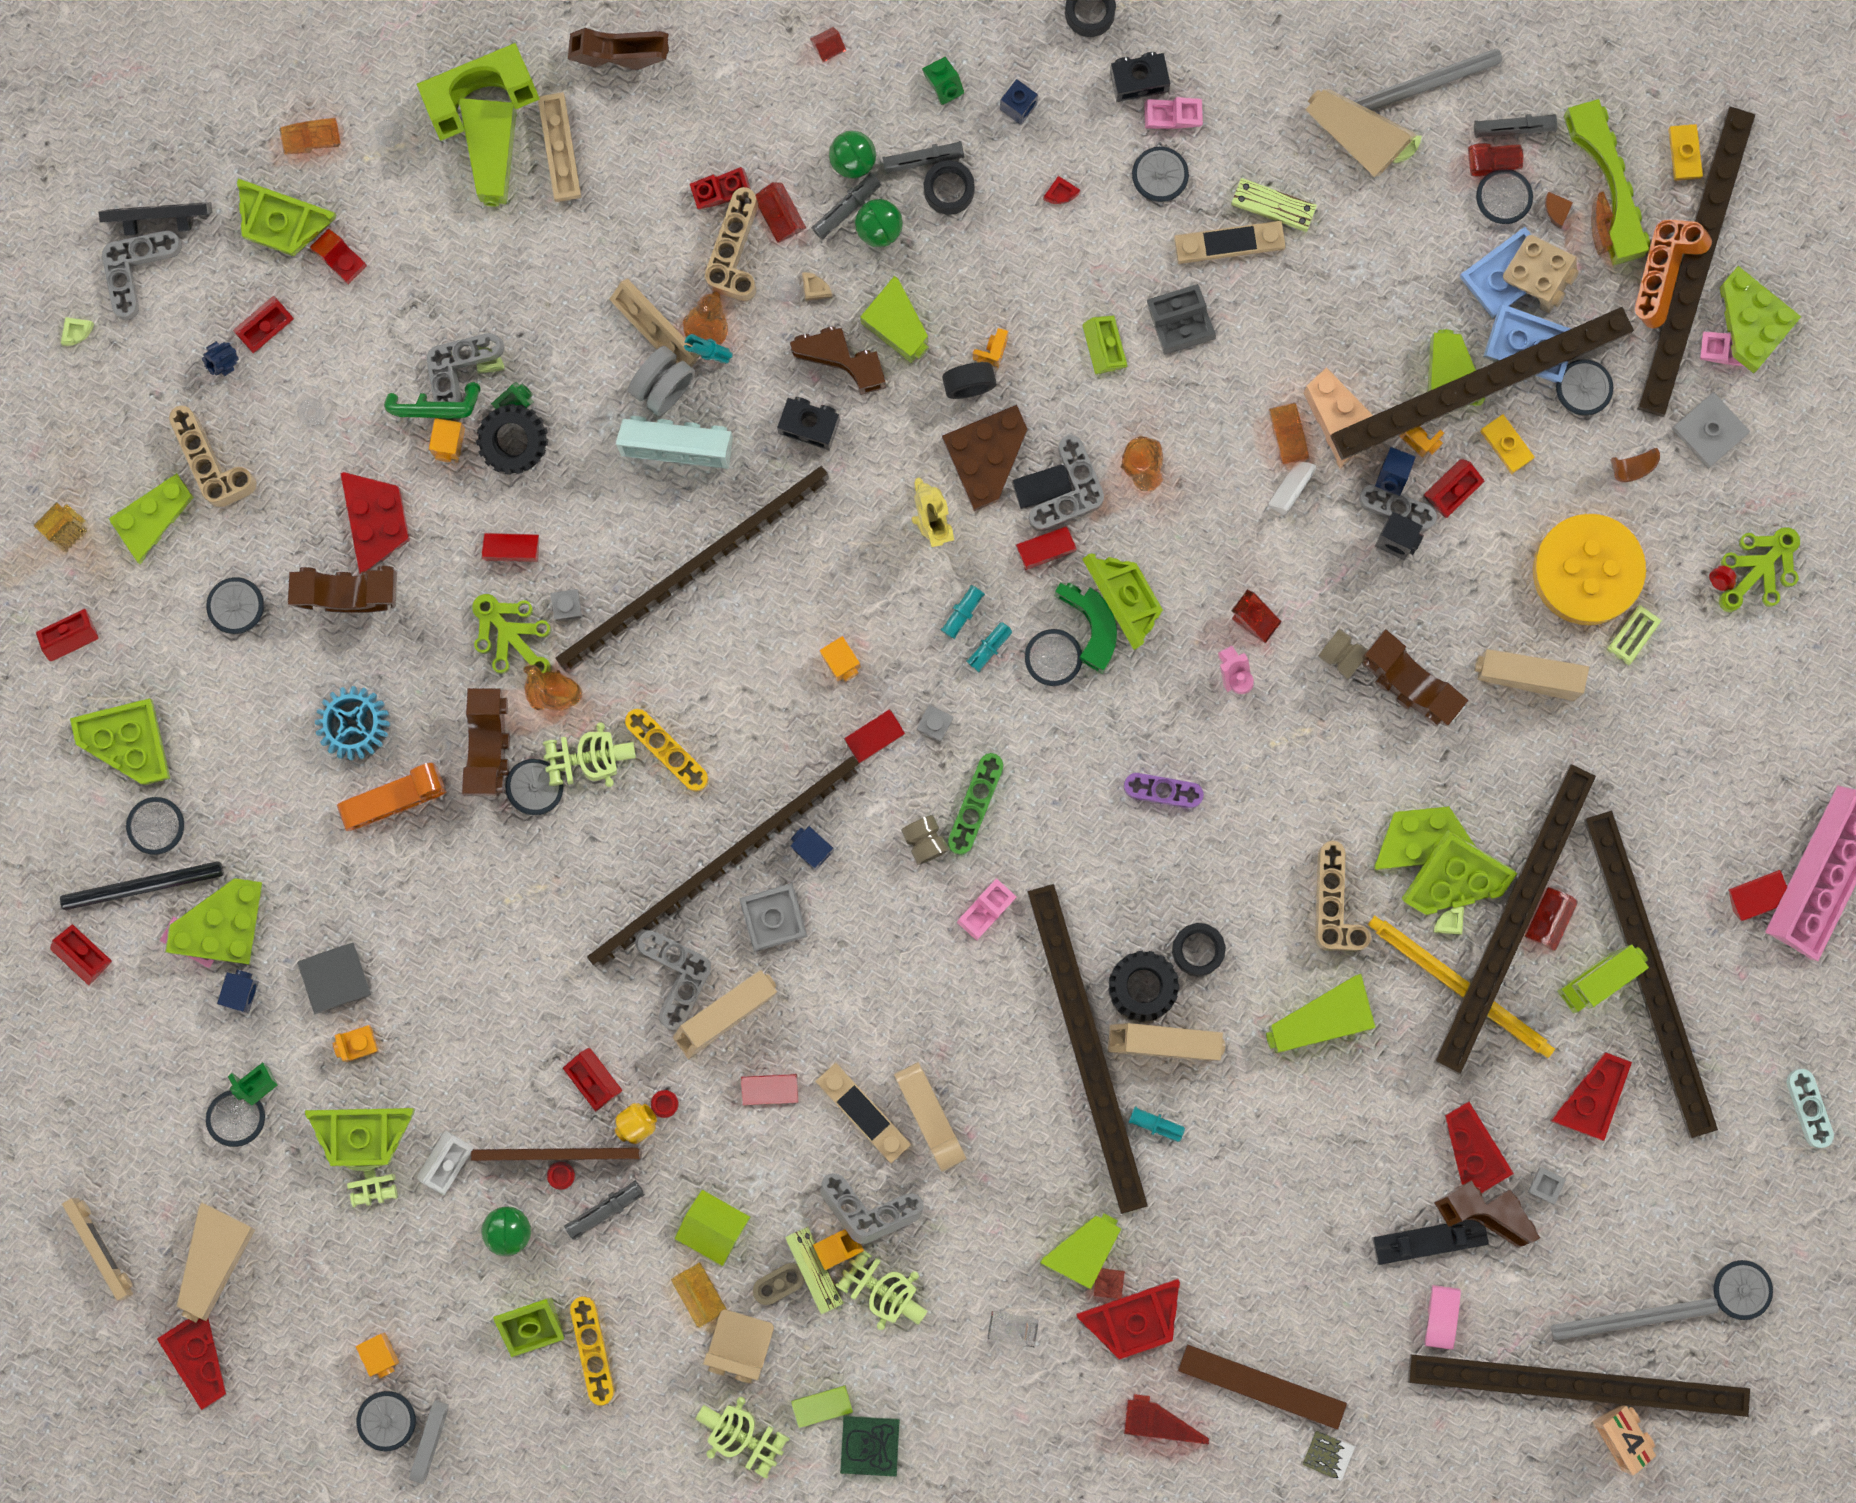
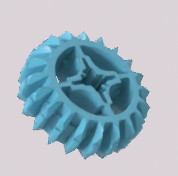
M351 686L350 693L348 694L347 690L342 687L340 688V697L334 692L330 693V697L333 699L331 703L325 699L322 700L323 705L327 707L325 711L317 709V713L323 716V719L315 720V724L323 726V728L318 729L316 735L325 736L320 741L321 745H329L327 751L331 754L337 751V757L343 759L346 752L350 761L354 760L355 752H357L360 759H365L364 750L367 749L373 755L375 753V750L372 748L374 743L378 747L383 746V743L378 740L379 736L388 737V733L383 731L382 728L390 727V722L382 719L389 716V712L381 710L385 705L382 700L375 702L377 699L375 693H371L367 697L368 690L366 688H362L358 694L357 688ZM348 703H362L360 707H356L350 712L340 709V707ZM369 709L373 714L371 732L364 725ZM334 715L340 720V728L337 731L339 734L336 738L332 732V719ZM343 716H346L348 719L355 720L358 723L357 725L362 729V731L358 730L356 727L353 728L352 726L348 725V721H346L343 718ZM353 735H361L365 738L357 744H342L345 739L349 740Z

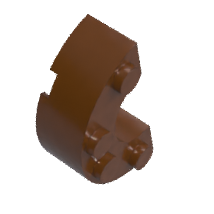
M378 566L377 570L363 571L358 576H352L350 572H336L335 575L316 572L315 568L301 567L299 572H289L288 605L313 610V606L325 608V612L336 613L387 611L390 604V608L394 609L396 607L397 572L392 566Z
M1384 629L1363 655L1362 665L1377 678L1375 683L1386 692L1390 690L1398 696L1395 700L1405 709L1412 707L1424 715V718L1435 727L1439 724L1449 726L1469 700L1451 684L1434 677L1418 665L1405 649L1407 646L1387 629Z
M467 688L466 717L469 742L466 767H463V796H499L500 793H504L503 776H508L509 760L505 759V749H510V733H505L504 714H508V698L502 697L501 688Z

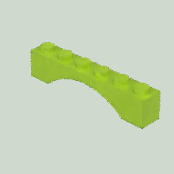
M1599 99L1568 107L1563 117L1571 141L1583 148L1596 161L1609 185L1612 198V217L1605 244L1612 265L1615 266L1643 258L1649 251L1650 239L1646 231L1643 232L1640 224L1642 222L1641 211L1638 206L1635 207L1632 199L1634 196L1633 187L1630 181H1626L1624 175L1625 163L1621 156L1618 157L1615 148L1617 147L1616 136L1613 131L1610 132L1607 124L1609 121L1607 109L1605 106H1601Z

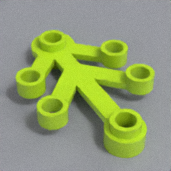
M1789 527L1780 528L1773 536H1755L1753 533H1745L1740 537L1739 546L1746 551L1754 547H1772L1766 555L1737 556V554L1729 552L1721 558V565L1727 566L1732 570L1735 567H1754L1735 589H1728L1720 595L1719 605L1724 611L1734 612L1739 609L1743 604V595L1762 575L1764 582L1762 602L1767 607L1777 605L1781 597L1779 592L1776 591L1774 562L1780 555L1783 573L1780 576L1781 584L1784 587H1792L1798 582L1799 576L1794 571L1793 552L1800 546V536L1794 529ZM1783 536H1788L1791 539L1790 545L1784 544ZM1745 537H1749L1752 540V546L1745 545ZM1726 557L1734 559L1733 566H1729L1726 563ZM1786 574L1793 576V583H1788L1785 580ZM1768 594L1775 596L1774 603L1767 600ZM1729 595L1736 597V604H1731L1728 601Z
M479 595L472 605L473 613L479 619V634L474 642L477 652L480 654L490 652L492 644L489 640V632L492 622L498 629L496 658L492 662L494 671L498 674L508 672L510 664L507 659L510 642L529 663V672L535 679L544 680L548 678L552 672L550 662L544 657H537L518 634L537 635L540 638H546L551 633L550 625L544 620L537 621L535 624L506 622L500 614H518L522 618L530 617L533 613V607L530 602L522 600L518 603H499L493 595ZM483 603H490L491 607L488 611L484 612L481 610ZM522 605L529 606V611L525 614L519 611ZM540 625L547 626V631L543 634L537 631ZM481 641H487L488 643L487 648L484 650L478 648ZM499 661H504L506 663V666L503 670H498L496 668V665ZM543 663L545 666L544 670L541 672L535 671V665Z

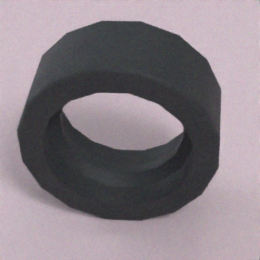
M1066 0L1065 18L1067 24L1073 32L1081 36L1095 37L1102 35L1110 29L1114 22L1115 0H1102L1106 6V14L1100 22L1094 24L1084 23L1076 17L1074 10L1078 0Z
M953 160L941 161L933 165L926 173L924 179V195L929 206L938 213L952 215L962 212L970 205L975 193L974 177L970 170L962 163ZM943 173H954L960 176L965 183L963 196L959 200L949 203L938 199L933 190L934 182L938 176Z
M988 362L961 365L948 370L942 376L946 396L951 399H964L981 395L994 389L997 385L993 366Z
M1194 923L1187 925L1177 934L1173 941L1172 955L1181 971L1191 976L1201 977L1211 974L1221 965L1225 958L1226 946L1223 936L1216 928L1205 923ZM1196 933L1205 934L1210 937L1215 946V955L1212 961L1203 966L1190 964L1184 958L1182 952L1183 943L1186 938Z

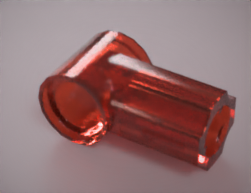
M1479 143L1468 147L1471 176L1481 177L1486 176L1492 171L1494 172V170H1519L1523 168L1524 156L1521 144L1492 147L1489 143Z

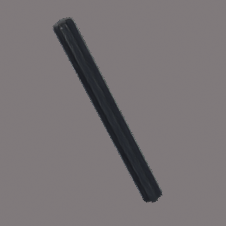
M216 861L61 895L60 905L63 910H70L221 877L224 874L222 863Z

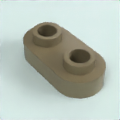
M787 1263L758 1279L753 1286L755 1300L762 1305H771L800 1289L804 1285L805 1279L798 1264ZM793 1271L797 1274L795 1282L787 1280L788 1272ZM765 1285H769L772 1288L770 1296H765L762 1293V1288Z

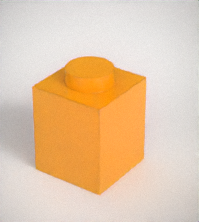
M439 418L434 419L428 450L435 456L436 460L451 462V459L459 460L465 433V427L462 422Z
M843 636L819 650L821 657L837 682L842 679L846 682L859 673L857 670L861 668L860 662Z
M846 1229L813 1244L824 1270L864 1251L862 1245L855 1242Z
M381 1333L355 1346L369 1377L378 1375L379 1379L395 1372L393 1366L400 1363L386 1333Z

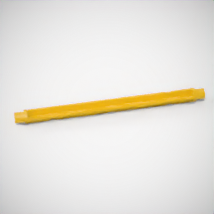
M1376 915L1372 917L1367 925L1376 931L1375 934L1463 998L1469 985L1467 980L1386 920L1382 921ZM1493 1002L1487 1015L1489 1018L1537 1054L1540 1052L1546 1058L1553 1054L1555 1048L1547 1043V1039L1498 1003Z

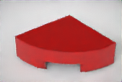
M1058 175L1044 195L1043 200L1052 204H1064L1075 199L1081 190Z

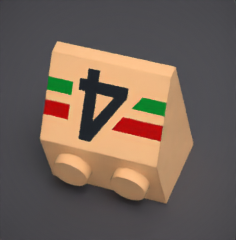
M1620 1404L1592 1421L1621 1471L1635 1475L1656 1457L1653 1448L1656 1446L1647 1432L1642 1433L1638 1426V1423L1641 1422L1640 1418L1632 1407L1628 1409L1626 1405Z

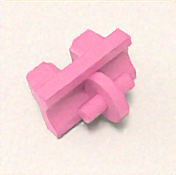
M1233 646L1219 652L1218 657L1222 662L1220 664L1221 675L1226 691L1233 690L1237 694L1250 692L1254 686V679L1250 673L1249 660L1246 654L1243 653L1238 656Z

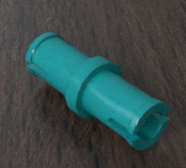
M970 585L960 603L954 605L952 608L954 610L940 630L955 640L966 621L971 620L973 617L972 612L982 597L985 596V593L977 587Z

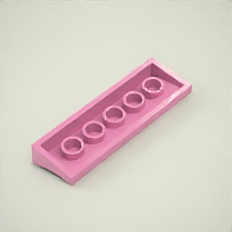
M1838 785L1765 933L1815 961H1819L1856 886V789Z

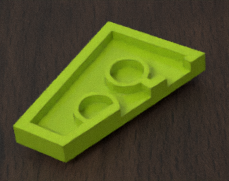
M176 473L108 519L137 563L141 564L150 549L160 541L161 535L171 523L176 521L194 497L181 477Z

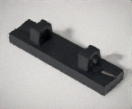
M211 202L106 209L98 213L100 223L122 222L124 235L138 234L137 220L176 217L178 231L181 232L192 229L191 216L208 215L213 212Z
M1463 1220L1450 1227L1445 1223L1372 1237L1377 1265L1489 1245L1486 1227L1474 1220ZM1452 1231H1454L1456 1236L1455 1244L1453 1241Z

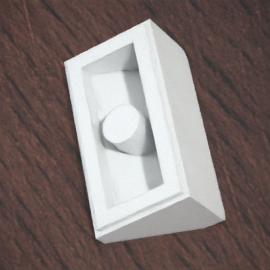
M1301 461L1296 462L1270 500L1269 507L1283 516L1287 515L1315 473L1316 465Z
M444 1131L416 1178L424 1185L445 1195L474 1147L452 1133Z

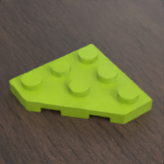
M1737 266L1719 289L1721 298H1724L1726 306L1724 315L1727 330L1731 332L1732 356L1754 374L1799 321L1801 316L1741 267Z
M151 698L70 718L75 744L142 785L170 779L154 703Z
M1447 830L1401 899L1418 911L1429 915L1437 913V910L1448 907L1457 908L1473 904L1476 900L1488 897L1491 899L1501 897L1518 873L1511 867Z
M234 878L175 920L168 928L165 953L249 965L262 882Z

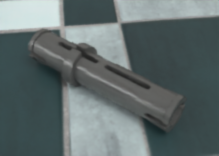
M1525 114V117L1474 121L1475 138L1526 133V136H1532L1536 132L1557 131L1556 114L1544 116Z
M961 141L941 146L932 144L931 148L882 157L885 174L934 163L937 164L941 161L965 158Z
M869 173L856 187H851L847 191L848 194L811 227L814 233L821 240H824L855 209L865 204V200L882 186L880 181L872 173Z
M634 1180L618 1192L608 1194L607 1199L565 1224L564 1227L572 1240H575L617 1212L620 1214L625 1211L624 1208L645 1195L639 1183Z

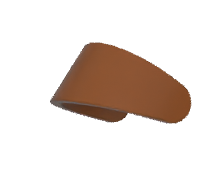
M1653 448L1646 453L1618 460L1617 457L1611 458L1610 461L1615 479L1620 482H1631L1648 475L1657 467L1660 461L1658 448Z

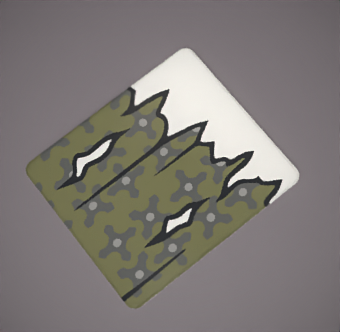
M1316 1431L1303 1465L1341 1481L1355 1447Z

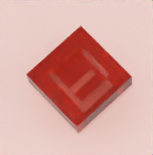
M1101 1268L1095 1280L1093 1296L1122 1298L1125 1271Z

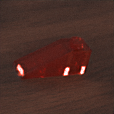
M1134 1394L1133 1399H1126L1123 1425L1124 1434L1209 1444L1207 1436L1155 1401H1150L1149 1395Z

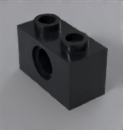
M1147 52L1141 55L1140 58L1130 59V57H1122L1111 63L1110 75L1116 102L1169 92L1170 79L1164 53ZM1142 71L1146 74V77L1144 79H1136L1133 73Z
M795 397V399L787 398L777 426L778 434L830 451L840 422V416L832 407L821 405L820 408L810 405L809 400L801 397ZM805 417H815L817 419L816 424L812 427L804 426L802 421Z
M1393 511L1385 523L1375 547L1405 560L1408 554L1414 555L1424 537V535L1420 534L1423 525Z

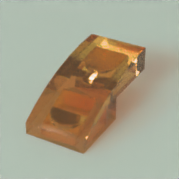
M336 118L305 121L283 126L279 129L284 155L310 153L312 149L339 147L341 144Z
M1604 191L1598 193L1593 201L1591 214L1592 236L1598 255L1608 252L1613 245L1606 224H1609L1613 218V213Z
M1296 403L1269 408L1273 434L1276 436L1281 463L1287 464L1308 459L1307 444Z

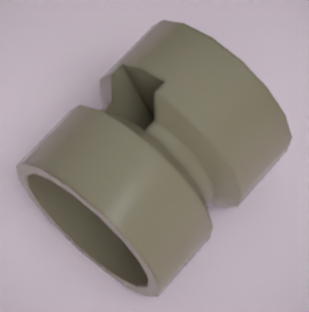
M1339 628L1318 657L1328 665L1338 664L1337 670L1349 680L1363 662V655L1368 649L1358 643L1352 645V637Z
M933 815L919 819L901 829L907 844L913 845L911 853L917 865L931 861L949 851L944 837L937 835L939 827Z

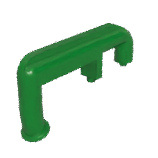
M475 382L468 383L465 386L466 396L463 402L427 401L425 393H420L416 404L397 403L399 400L398 396L394 393H389L384 401V408L389 414L397 417L466 418L474 410L481 387Z

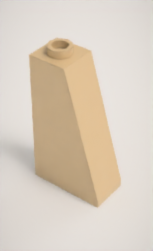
M1323 89L1322 92L1317 90L1309 98L1308 102L1310 105L1305 109L1374 177L1380 176L1417 136L1414 132L1331 89Z
M1486 649L1482 656L1478 655L1475 671L1479 672L1477 680L1575 701L1584 694L1590 666Z
M760 970L683 1023L672 1038L688 1060L771 1000L777 993L774 980L770 975H765Z
M1131 1023L1113 1024L1109 1027L1108 1053L1220 1061L1221 1056L1225 1052L1223 1032Z
M202 1202L198 1208L177 1307L184 1310L181 1315L194 1322H197L199 1318L204 1321L208 1319L255 1232L252 1227Z

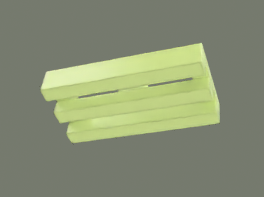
M1638 605L1611 642L1607 651L1614 653L1617 658L1624 660V663L1629 666L1662 620L1641 605ZM1640 613L1644 615L1621 649H1618L1616 646ZM1651 620L1653 623L1629 656L1625 654L1647 621Z

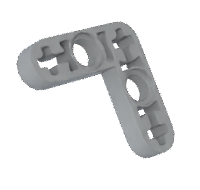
M162 231L111 242L104 247L102 259L111 305L114 313L120 319L131 320L139 312V303L131 266L177 256L182 249V243L174 232ZM170 238L172 242H175L171 245L170 250H167L164 246H161L166 244V239ZM153 241H155V243H156L158 246H160V247H156L157 250H158V253H155V250H156V249H155V247H154V245H153V243H152ZM139 244H148L149 251L145 256L139 257L135 254V249ZM126 247H129V253L132 257L131 259H129V257L126 254H123L128 253ZM114 250L123 254L118 256V261H114L109 257L114 254ZM118 275H126L128 278L127 284L122 288L114 286V279ZM125 294L126 301L132 305L128 307V312L126 313L119 309L123 306V299L120 296Z
M485 333L431 348L427 354V365L434 402H447L443 399L441 400V398H448V402H462L456 369L499 358L505 350L503 340L495 334ZM490 341L496 343V346L492 347V352L487 349L479 350L477 345L481 348L490 345ZM464 346H470L472 349L471 356L466 360H462L460 358V350ZM440 353L447 357L453 356L454 360L451 358L443 359L441 365L435 362L439 358ZM444 378H449L451 381L450 389L446 392H441L439 389L440 381ZM439 418V419H444V420H450V421L459 422L462 418Z
M1068 435L1062 438L1058 449L1074 491L1039 504L1031 510L1029 522L1032 528L1037 531H1046L1099 509L1103 504L1104 493L1085 447L1077 436ZM1070 442L1072 445H1077L1075 455L1077 459L1083 456L1084 460H1077L1069 465L1068 462H1072L1073 457L1069 451H1064L1067 446L1066 443ZM1076 467H1086L1089 471V476L1085 480L1075 478L1073 471ZM1093 481L1094 484H1091L1089 488L1093 495H1099L1096 498V503L1092 504L1091 501H1085L1088 495L1085 487L1080 490L1078 486H1086ZM1070 501L1073 503L1075 508L1073 513L1070 515L1062 514L1059 511L1061 502ZM1050 506H1054L1055 515L1058 517L1057 520H1054V515L1046 518V524L1042 525L1040 521H1034L1037 518V512L1041 511L1043 515L1051 513Z
M643 930L637 935L635 940L637 950L679 972L659 1014V1020L664 1027L677 1030L686 1022L710 973L711 963L705 956L655 931ZM652 935V941L661 946L663 940L666 941L660 950L659 957L656 956L659 950L648 947L645 950L646 945L642 942L644 938L649 939ZM671 947H677L680 951V958L674 963H670L666 958V952ZM687 953H690L687 959L692 962L698 963L699 960H702L700 964L704 967L702 972L697 971L693 974L694 968L684 964L683 969L680 968L686 961ZM683 984H688L692 988V995L686 1000H682L678 996V989ZM673 999L680 1004L686 1005L685 1009L679 1007L676 1012L679 1020L668 1024L670 1019L666 1017L667 1013H673L677 1005L672 1004Z
M832 1173L826 1175L822 1180L820 1188L823 1199L850 1237L859 1244L870 1243L917 1221L923 1211L924 1203L922 1199L912 1193L904 1194L868 1211L848 1182L839 1174ZM850 1204L855 1207L856 1211L846 1213L841 1209V1206ZM889 1214L894 1218V1221L892 1223H885L880 1220L879 1216ZM861 1226L862 1229H869L868 1232H865V1230H858V1228Z

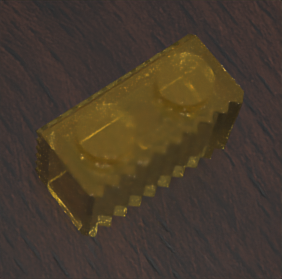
M57 502L33 525L63 552H68V548H72V544H76V540H80V536L87 532V528L83 525L86 520L68 504L63 507Z

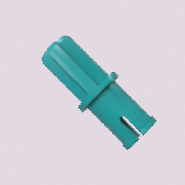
M690 334L684 341V343L692 345V347L684 345L686 351L701 355V358L704 360L712 359L727 364L733 357V353L730 352L729 348L718 345L713 339L705 340Z
M1003 622L999 623L985 641L983 639L980 641L982 644L966 662L977 672H980L994 654L998 655L997 650L1010 637L1013 632L1012 629Z
M1136 1106L1128 1122L1151 1131V1135L1156 1133L1176 1142L1181 1141L1185 1131L1183 1126L1161 1118V1114L1156 1116Z

